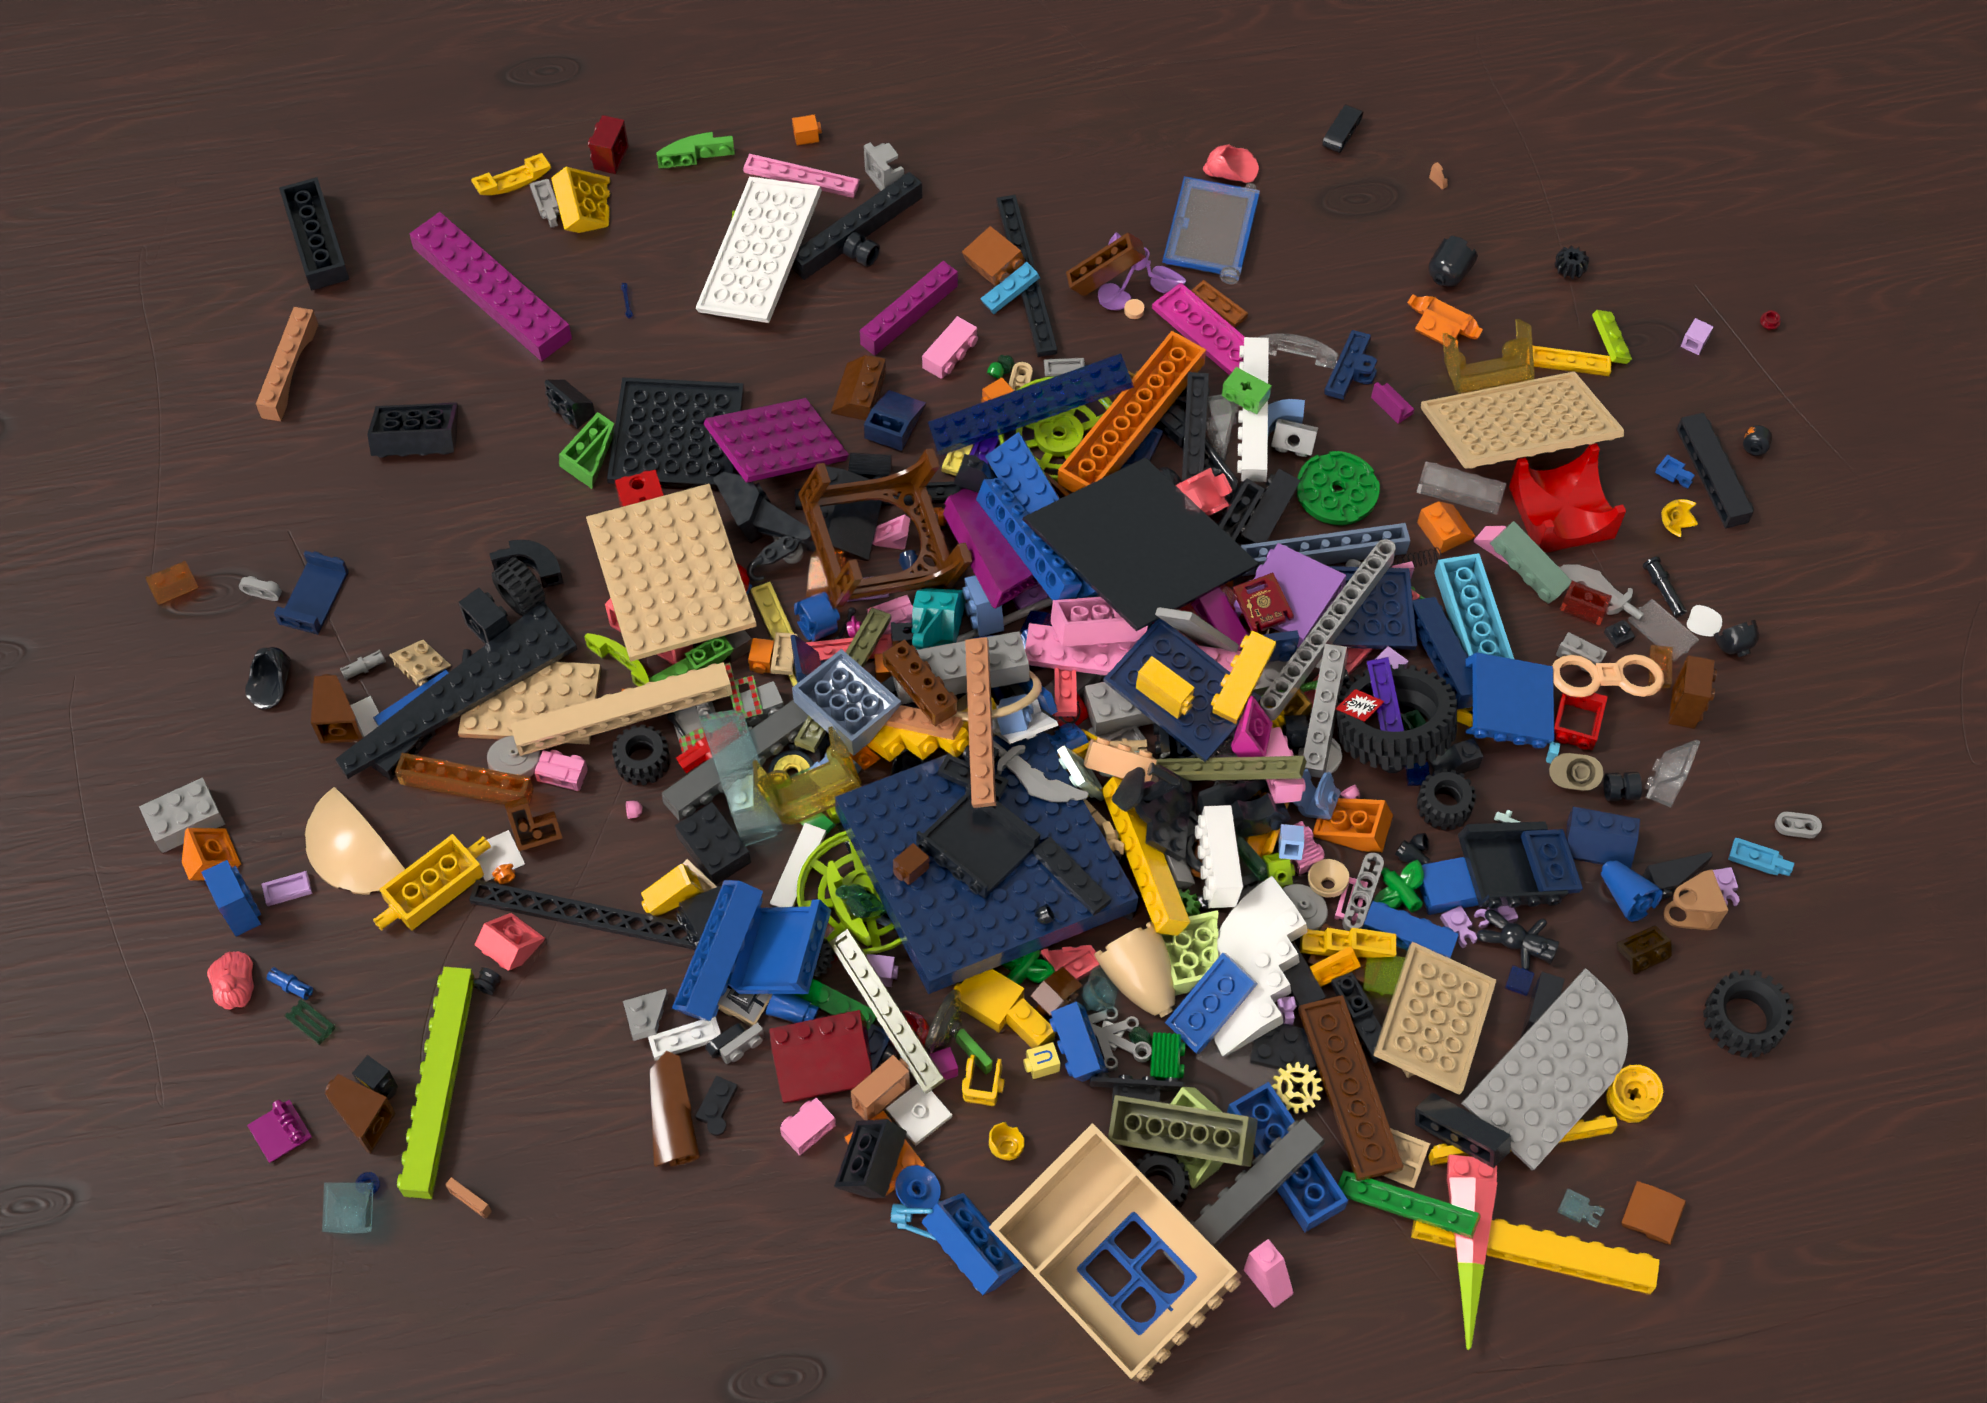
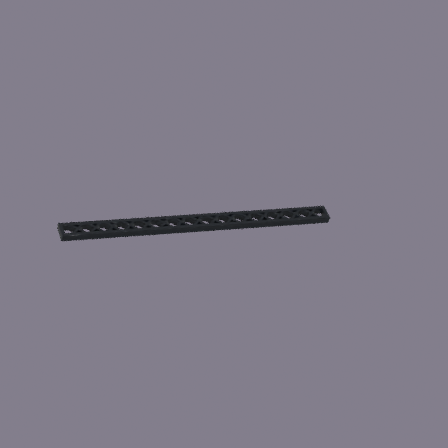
M481 880L475 881L469 899L471 904L692 950L697 948L695 943L692 944L689 941L688 936L681 939L675 938L673 933L679 930H685L687 933V929L684 925H680L679 921ZM480 888L491 892V895L485 898L478 897ZM511 894L513 899L504 903L499 900V897ZM527 898L533 899L534 904L529 907H523L520 903ZM554 903L556 908L547 912L543 910L542 906ZM574 907L578 913L566 916L564 911ZM591 912H597L600 917L590 921L586 918V915ZM614 916L620 917L621 922L616 925H610L607 921ZM635 921H641L644 926L634 930L631 929L630 924ZM658 925L664 927L665 931L660 934H654L651 930Z

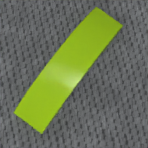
M587 633L584 636L587 647L603 659L609 653L632 671V680L637 687L649 682L648 675L640 661L634 660L630 662L624 646L600 635Z
M832 860L828 862L827 883L836 914L844 927L851 931L854 938L864 945L870 946L872 945L870 935L861 917L854 920L851 919L838 893L844 886L842 878Z

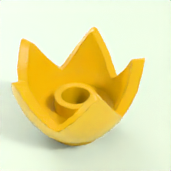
M1683 499L1673 500L1668 503L1662 510L1664 526L1671 533L1681 537V528L1698 525L1696 519L1689 511L1696 503Z

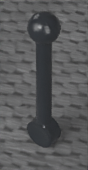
M854 607L848 609V616L839 636L835 637L834 640L842 639L847 628V622L856 613Z
M668 713L667 719L673 722L682 737L685 736L684 731L676 721L675 713Z

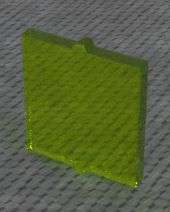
M1367 957L1363 990L1377 992L1380 995H1393L1405 957Z

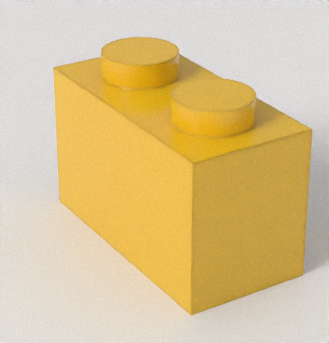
M1024 998L1006 1013V1024L1031 1048L1046 1045L1055 1040V1032L1051 1024Z

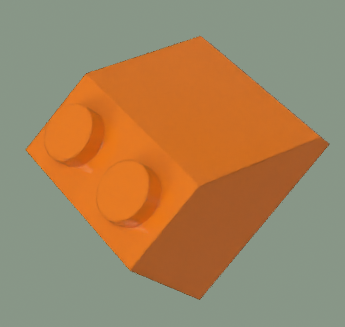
M1438 501L1421 509L1417 523L1433 546L1438 547L1441 553L1475 538V534L1453 504Z

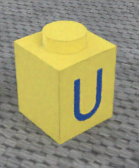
M1053 1042L1026 1050V1059H1023L1026 1072H1031L1033 1079L1060 1072V1060Z

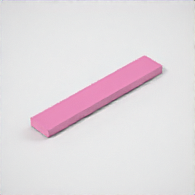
M749 154L743 168L744 173L778 181L820 186L822 191L851 198L855 197L860 184V180L753 154Z

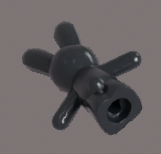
M1488 909L1485 911L1487 921L1501 929L1502 932L1480 930L1476 934L1479 941L1502 943L1509 949H1521V968L1523 971L1530 969V954L1548 964L1552 963L1560 942L1538 935L1547 925L1546 919H1539L1527 932L1520 924L1508 922L1495 910Z

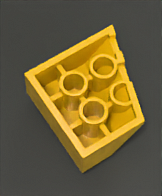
M565 167L551 178L564 230L582 233L609 226L607 198L610 191L607 190V184L610 183V177Z

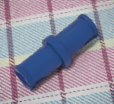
M275 967L267 974V981L282 987V990L286 993L292 992L304 1000L309 999L308 996H311L313 993V987L299 981L295 975H288Z

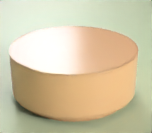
M1138 299L1128 300L1124 307L1125 315L1130 319H1139L1144 314V304Z

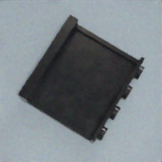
M971 782L966 786V792L963 797L924 833L918 831L916 836L918 848L932 856L939 866L947 868L958 881L962 880L974 894H979L984 899L1033 852V849L1040 842V834L997 800L996 806L973 808Z
M1546 821L1467 824L1459 832L1458 838L1479 907L1495 909L1500 906H1509L1510 908L1520 905L1535 907L1540 904L1555 906L1560 904L1561 900L1569 894L1568 890L1538 891L1520 836L1524 831L1548 830Z

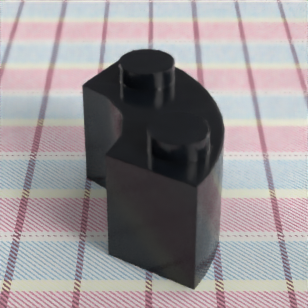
M1269 793L1253 801L1243 802L1236 800L1231 805L1235 835L1243 838L1281 829V824H1285L1291 819L1285 804H1275L1272 795Z

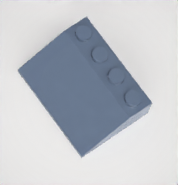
M842 649L792 687L794 703L853 756L871 742L902 704L894 694Z

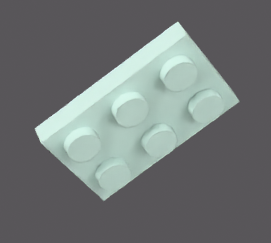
M1066 746L1058 749L1057 751L1061 757L1058 760L1065 770H1069L1071 774L1069 779L1076 788L1079 787L1081 790L1088 792L1091 798L1095 797L1099 801L1104 800L1105 798L1101 791L1103 787L1092 769L1084 766V759Z

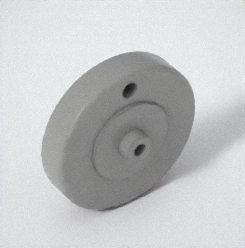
M507 736L499 739L489 748L487 753L488 768L495 777L503 781H522L535 774L541 753L536 751L520 756L514 736Z
M1291 884L1282 888L1306 922L1307 929L1319 931L1328 917V908L1323 897L1316 894L1311 887L1302 884Z

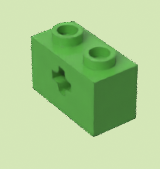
M1236 367L1223 383L1222 396L1228 401L1242 406L1245 410L1258 414L1270 398L1272 385Z

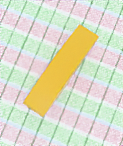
M1327 928L1325 931L1307 929V933L1300 937V953L1332 956L1351 946L1356 957L1396 956V934L1359 928H1351L1350 931Z

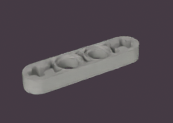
M1369 853L1363 860L1343 918L1342 925L1346 931H1350L1351 928L1362 929L1384 865L1383 858L1377 853ZM1371 861H1375L1376 865L1373 872H1368ZM1365 878L1369 879L1373 886L1365 888L1361 885L1360 881ZM1362 898L1365 900L1366 905L1358 907L1354 904V899ZM1355 912L1358 914V917L1353 926L1350 923Z

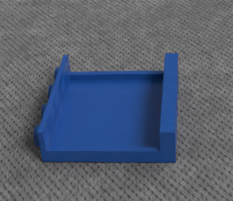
M1478 652L1466 658V667L1473 668V727L1466 730L1467 734H1473L1476 738H1494V741L1498 742L1513 741L1515 745L1530 744L1533 748H1544L1547 744L1554 741L1553 666Z
M820 899L812 900L810 907H759L753 915V926L745 935L744 948L736 957V968L729 975L727 984L739 994H808L831 909Z

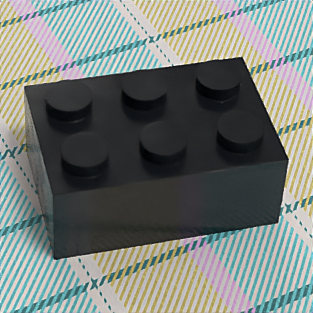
M713 802L675 825L677 838L705 876L715 885L751 863L749 850Z

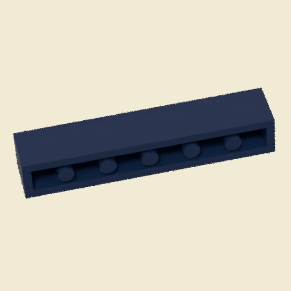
M1436 597L1412 600L1416 633L1440 678L1443 677L1446 680V685L1450 684L1452 692H1455L1457 710L1473 707V668L1466 667L1468 655L1461 647L1460 640L1455 635L1450 621L1447 620L1443 607L1439 605Z

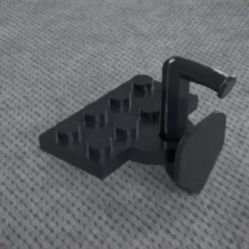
M1153 762L1150 763L1147 770L1149 776L1153 775L1152 781L1145 782V770L1141 767L1129 771L1113 794L1112 802L1125 812L1135 808L1139 817L1147 823L1146 844L1177 861L1185 859L1192 783L1160 764L1156 766Z

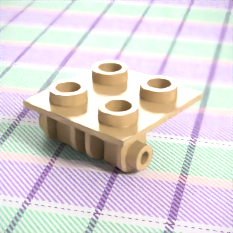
M424 640L389 655L393 659L394 666L398 667L404 675H407V678L412 679L417 687L428 682L427 677L451 667Z

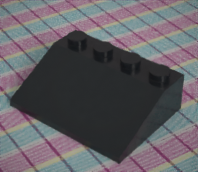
M458 402L376 406L367 433L371 456L387 457L389 455H399L403 457L409 454L424 456L430 453L446 455L454 452L457 440Z
M826 466L831 481L829 485L870 480L844 469ZM865 500L820 507L836 556L869 561L882 506L881 500ZM814 541L806 544L807 551L817 552Z

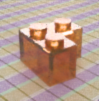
M834 549L840 569L842 570L846 565V558L843 557L844 551ZM816 550L810 559L806 597L826 592L831 601L832 596Z

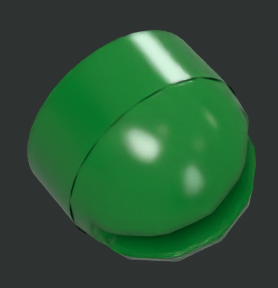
M999 362L991 363L987 370L988 375L996 378H1001L1004 373V367Z

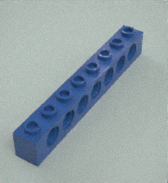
M998 478L984 479L976 498L977 502L1052 601L1076 599L1082 586L1076 574L1022 520L1028 513L1004 481Z

